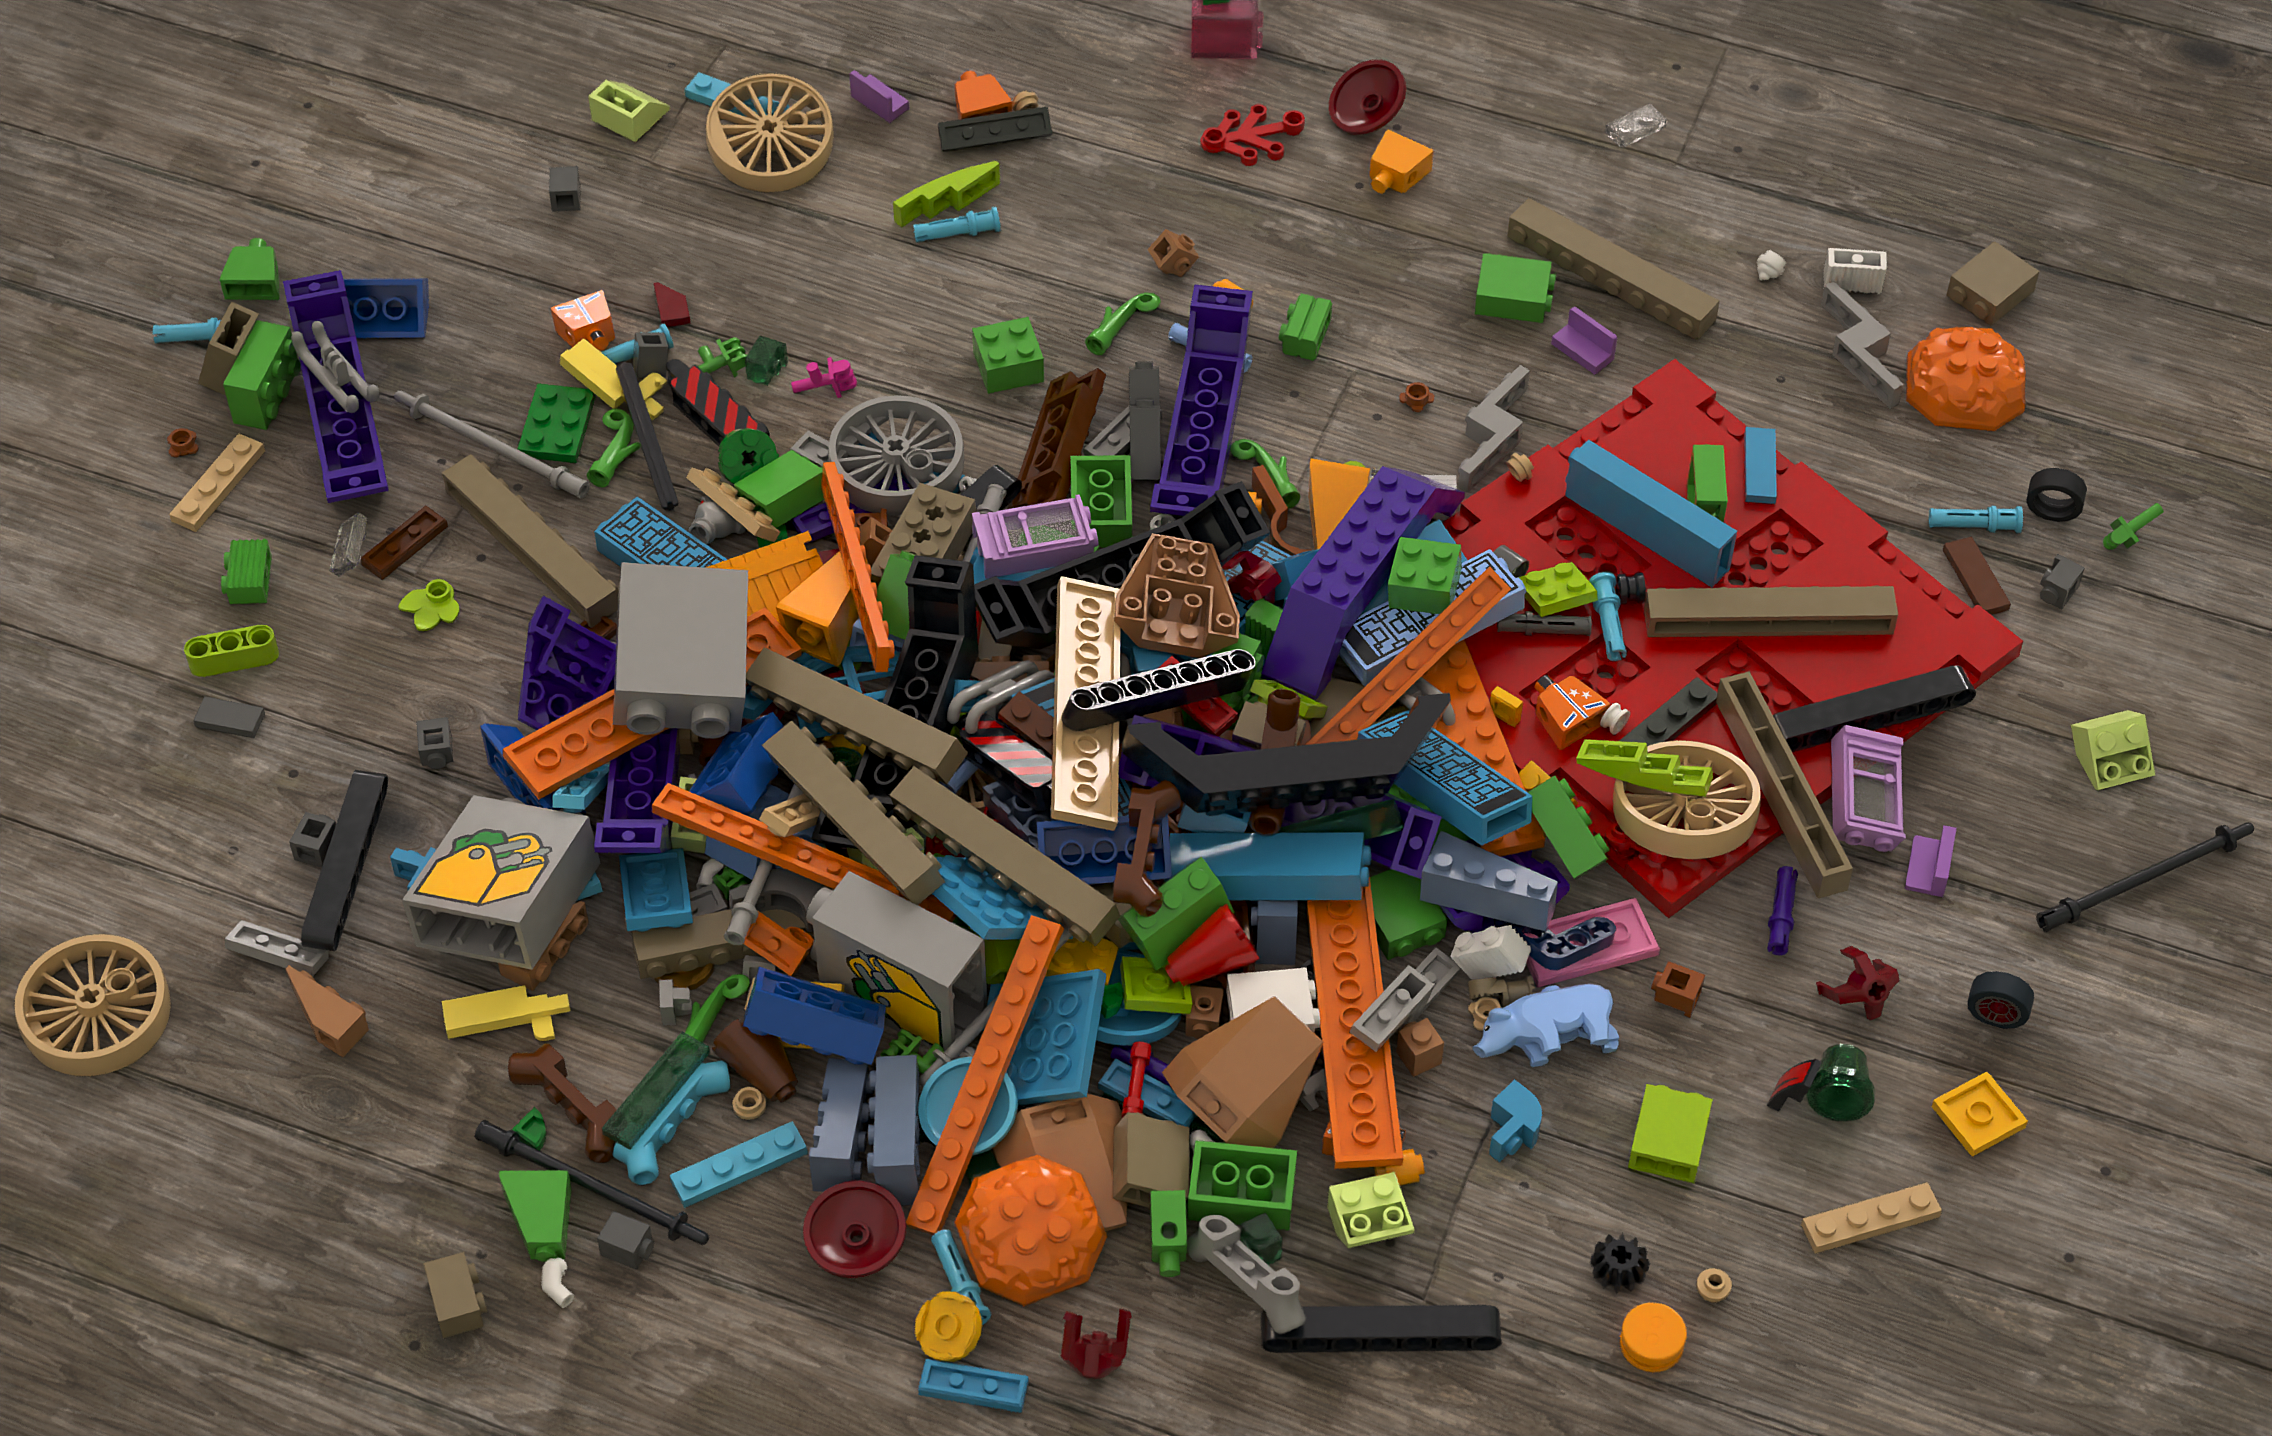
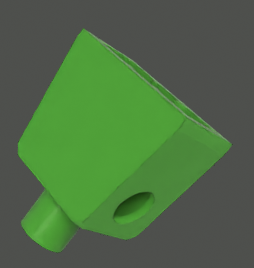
M253 238L250 240L249 246H236L232 248L220 276L225 300L280 299L279 272L275 251L271 246H267L263 239Z
M1185 1190L1151 1191L1152 1261L1159 1262L1161 1276L1175 1277L1180 1275V1262L1186 1261L1187 1254Z

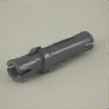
M1526 611L1525 614H1512L1497 622V632H1524L1525 636H1532V633L1590 636L1592 628L1591 616L1547 615L1540 617V615H1534L1532 611Z

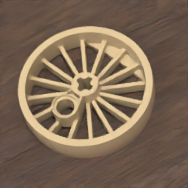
M759 74L741 79L723 90L714 100L708 112L706 140L714 165L728 180L749 190L779 192L803 185L823 169L832 151L834 139L833 121L827 103L813 87L791 76ZM772 95L783 96L772 116ZM768 96L767 116L757 97ZM790 98L797 100L794 105L783 113ZM751 99L758 114L745 105L743 101ZM808 106L811 111L806 112V114L801 111L804 107ZM736 107L747 117L730 112V110ZM819 118L823 124L808 125V122ZM724 119L739 125H721L720 121ZM726 135H737L729 139L726 138ZM808 135H824V138L819 142L808 138ZM793 143L816 150V152L809 157ZM744 144L736 152L733 151V147ZM781 146L803 163L794 168L791 167ZM756 147L747 166L744 167L740 159ZM763 149L766 150L767 171H753ZM771 151H777L786 170L771 172Z
M1667 741L1647 746L1648 753L1679 755L1680 765L1712 767V772L1720 776L1711 782L1706 797L1670 793L1615 779L1613 811L1618 825L1634 842L1661 855L1681 859H1704L1726 854L1738 848L1749 839L1758 821L1761 794L1760 785L1754 772L1734 754L1710 744L1694 741ZM1730 783L1735 785V787L1722 789ZM1624 791H1629L1635 794L1625 793ZM1746 798V800H1734V799ZM1683 818L1684 830L1676 829V826ZM1667 821H1669V823H1668L1667 826L1662 825V824L1666 823Z
M105 934L77 937L48 950L27 970L18 986L15 997L16 1021L28 1049L47 1067L74 1076H96L111 1073L140 1059L156 1044L163 1034L168 1023L171 1008L170 992L165 975L153 955L143 946L132 940ZM96 957H109L100 982L96 984L94 959ZM84 959H88L89 984L86 985L82 984L71 964ZM119 959L131 961L125 968L115 969ZM142 967L149 972L135 979L134 974L139 968ZM66 968L78 987L77 992L52 976L61 969ZM156 983L157 989L155 992L139 994V990ZM44 984H47L69 998L39 994L38 991ZM123 985H129L126 989L119 990ZM154 1003L151 1011L130 1008ZM32 1004L58 1008L35 1012ZM120 1018L144 1022L137 1029ZM55 1020H57L56 1022H54V1023H52V1024H50V1025H48V1026H46V1027H44V1028H43L42 1025L40 1024V1023H43V1022H49V1021H55ZM106 1021L130 1036L119 1042ZM99 1024L102 1025L114 1045L100 1049ZM92 1027L94 1051L82 1052ZM65 1030L53 1043L51 1042L50 1037ZM79 1032L72 1051L62 1050Z

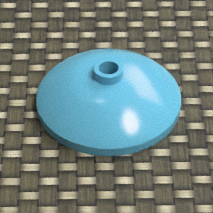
M973 1057L958 1058L944 1064L931 1075L923 1087L918 1105L919 1120L925 1135L935 1146L939 1142ZM1005 1073L973 1155L988 1151L1001 1142L1015 1121L1018 1099L1015 1086L1007 1073Z

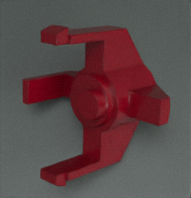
M1240 551L1222 566L1223 570H1228L1240 563L1243 569L1240 574L1231 577L1227 581L1232 594L1240 593L1241 597L1247 601L1250 599L1258 601L1263 598L1275 605V587L1282 580L1276 569L1268 561L1249 551Z
M1853 946L1840 950L1842 955L1853 959L1855 970L1849 975L1847 983L1835 988L1821 981L1817 982L1819 995L1822 994V996L1838 1004L1863 1002L1867 1019L1873 1020L1880 1017L1884 1002L1888 998L1890 991L1900 981L1897 969L1883 963L1882 959H1875L1871 962L1867 953Z
M1119 1309L1116 1338H1108L1107 1333L1102 1331H1092V1334H1085L1080 1337L1083 1316L1072 1312H1065L1063 1317L1065 1325L1061 1358L1078 1375L1086 1378L1101 1379L1122 1366V1360L1126 1357L1130 1318H1132L1131 1311Z

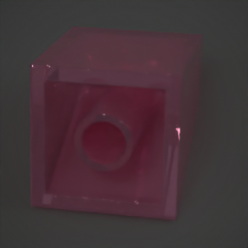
M1192 0L1191 58L1257 59V48H1262L1263 32L1258 31V28H1263V11H1258V0H1230V3L1203 5L1202 0Z

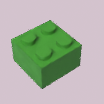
M1029 317L972 328L973 353L988 394L1044 382V358Z
M1400 537L1388 581L1389 608L1440 614L1455 598L1462 569L1461 545Z

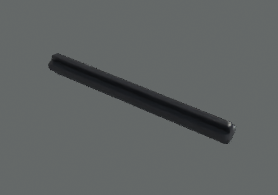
M621 362L616 367V373L661 507L664 510H674V507L678 506L679 501L633 365Z

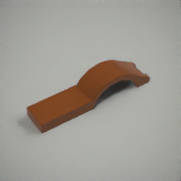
M1264 465L1252 468V489L1254 492H1257V498L1262 499V507L1271 521L1269 544L1291 556L1311 551V549H1299L1290 546L1281 539L1279 534L1287 527L1288 507Z

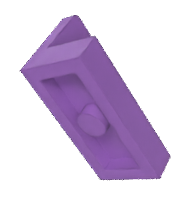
M855 70L849 73L851 96L887 122H892L909 109V101L871 74L864 77Z
M1573 307L1569 311L1568 324L1552 336L1551 344L1595 375L1614 360L1617 336L1578 308Z
M1943 826L1940 840L1918 835L1914 836L1905 882L1906 890L1943 897L1949 876L1956 828Z

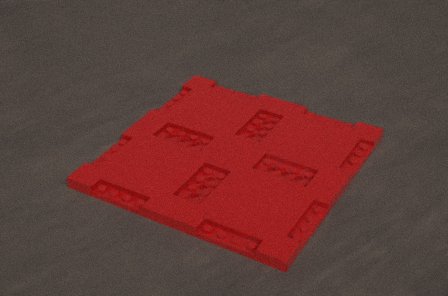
M1676 359L1635 385L1631 396L1554 448L1546 445L1528 457L1534 467L1531 470L1532 478L1519 482L1509 470L1461 502L1460 511L1442 522L1456 544L1461 545V551L1467 560L1489 549L1495 551L1499 546L1506 545L1529 561L1530 565L1525 575L1532 571H1541L1555 567L1560 563L1572 562L1588 581L1593 575L1602 571H1611L1615 576L1617 574L1633 576L1635 573L1642 572L1645 579L1646 592L1647 589H1684L1691 587L1776 588L1783 586L1867 587L1875 585L1894 587L1898 611L1894 634L1647 637L1644 613L1645 602L1628 601L1626 604H1621L1618 609L1624 646L1627 652L1626 657L1623 658L1621 655L1622 660L1611 661L1607 658L1599 613L1594 610L1593 602L1550 614L1578 617L1591 616L1592 628L1590 636L1532 633V636H1525L1524 632H1497V623L1464 639L1489 702L1491 692L1497 686L1523 701L1521 720L1515 727L1496 717L1518 774L1532 760L1550 777L1556 776L1559 781L1565 778L1576 795L1573 797L1578 802L1575 806L1576 809L1582 806L1593 822L1588 826L1593 836L1600 833L1610 851L1605 853L1609 859L1605 862L1667 918L1672 917L1780 836L1783 831L1760 788L1761 803L1759 817L1752 835L1741 846L1726 854L1698 859L1693 862L1668 856L1665 862L1655 863L1648 856L1632 847L1625 851L1614 850L1608 845L1605 838V830L1607 826L1617 822L1613 811L1615 778L1577 763L1576 758L1584 739L1620 741L1696 677L1718 693L1720 679L1750 671L1772 715L1779 712L1959 665L1964 669L1971 684L1976 689L2019 657L2023 645V640L1980 605L1977 604L1973 608L1969 607L1887 540L1888 531L1802 461L1794 465L1776 450V503L1745 502L1744 432L1748 426L1715 400L1716 392ZM1590 440L1687 500L1686 482L1693 445H1723L1728 499L1724 523L1737 530L1730 570L1713 587H1710L1565 496L1567 486L1565 479L1569 471L1570 463H1568V458L1571 452L1576 447L1580 448ZM1568 535L1572 540H1561L1558 536ZM1780 549L1783 550L1786 554L1776 555L1772 552V550ZM1589 553L1593 555V558H1582L1579 554ZM1759 564L1763 566L1765 569L1754 570L1753 568H1751V565ZM1737 579L1743 582V585H1733L1729 581ZM1525 598V608L1514 613L1525 614L1526 611H1532L1534 615H1539ZM1608 672L1613 677L1610 679L1601 678L1598 676V673ZM1545 675H1548L1556 684L1569 676H1574L1606 699L1610 706L1618 703L1621 706V710L1627 709L1630 711V717L1623 729L1616 735L1610 733L1609 727L1603 728L1601 726L1560 750L1536 715L1537 698L1540 693L1534 686ZM1717 704L1673 740L1710 744L1734 754L1748 765ZM1945 711L1873 731L1901 737L1904 743ZM1831 742L1792 752L1820 805L1832 797ZM1853 756V769L1867 771L1877 763V761ZM1713 773L1712 781L1718 778L1720 775ZM1730 783L1722 789L1735 787V785ZM1624 791L1625 793L1635 794L1629 791ZM1739 798L1734 800H1746V798ZM1683 818L1680 820L1677 826H1684Z

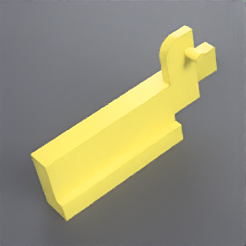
M583 338L573 348L567 349L560 355V365L611 408L616 409L624 401L626 402L616 373L617 365ZM651 373L639 382L652 420L664 411V407L651 397L667 384V380L658 373Z
M525 985L442 1001L448 1039L532 1023L534 1037L537 1040H553L555 1035L551 1015L570 1012L567 994L547 997V994L528 997Z

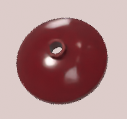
M1376 59L1359 63L1349 69L1337 81L1330 95L1329 113L1333 122L1342 131L1354 135L1368 134L1384 127L1397 115L1406 97L1407 87L1402 72L1393 63Z
M847 1181L834 1185L822 1192L809 1207L803 1224L805 1246L813 1261L826 1272L844 1278L865 1277L884 1269L896 1258L906 1236V1219L899 1201L884 1187L867 1181ZM855 1236L863 1237L860 1242L851 1241Z

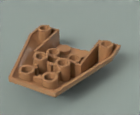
M1152 533L1116 595L1114 621L1138 647L1202 658L1237 643L1239 639L1240 615L1213 544Z
M1273 996L1184 1047L1162 1071V1074L1177 1097L1225 1143L1274 1148L1283 1138L1324 1042L1276 996Z
M1087 1093V1097L1053 1101L1020 1110L1016 1114L1015 1121L1008 1134L992 1148L998 1167L1001 1168L1038 1154L1082 1174L1105 1231L1126 1226L1127 1202L1113 1199L1114 1127L1122 1119L1118 1102Z

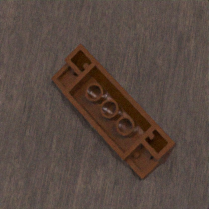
M1097 368L1079 378L1069 371L1050 381L1018 475V479L1022 482L1021 490L1017 497L1008 505L1007 509L1067 499L1068 490L1071 485V456H1082L1081 451L1089 435L1091 420L1096 414L1095 408L1103 392L1106 374L1102 370Z

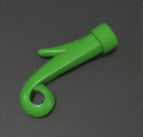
M1141 293L1132 297L1113 314L1111 307L1107 306L1099 328L1094 329L1086 338V347L1095 355H1103L1111 346L1112 339L1136 310L1152 312L1159 307L1161 299L1154 293Z
M611 409L602 418L603 423L608 428L619 431L601 457L593 462L587 472L588 480L598 487L608 486L618 465L641 447L639 442L627 446L633 433L634 424L631 416L622 409Z
M1239 439L1230 446L1231 454L1235 458L1249 460L1254 457L1259 465H1264L1288 509L1298 504L1300 494L1294 484L1289 481L1286 468L1287 459L1285 456L1280 458L1279 465H1277L1268 452L1252 440Z
M742 974L732 975L715 988L701 1008L698 1002L693 1003L691 1018L683 1036L678 1037L671 1049V1054L678 1061L682 1062L688 1056H693L697 1059L702 1050L701 1045L727 998L737 999L743 996L749 989V978Z

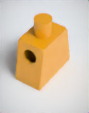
M1388 129L1371 158L1370 178L1372 179V188L1378 193H1384L1388 188L1405 193L1431 172L1434 150Z

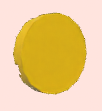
M940 1292L936 1294V1297L927 1300L922 1305L916 1317L915 1335L926 1355L938 1361L955 1362L966 1357L976 1347L981 1336L982 1319L978 1307L970 1298L957 1292Z

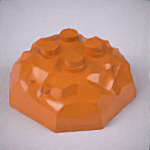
M1974 327L1935 328L1929 333L1926 340L1919 341L1907 354L1906 401L1935 426L1996 431L2025 410L2026 372L2024 357L2018 349L2003 340L1999 333H1995L1993 329Z
M1038 1154L974 1178L954 1223L979 1286L1022 1306H1027L1088 1282L1107 1238L1094 1200L1082 1174Z

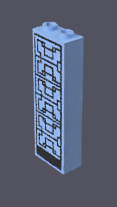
M1491 549L1462 563L1454 600L1488 567H1491L1511 590L1456 643L1525 608L1524 594H1526V588L1520 578H1515L1512 575L1504 559L1498 558ZM1387 601L1359 616L1346 634L1339 656L1365 687L1439 614L1389 608V602Z

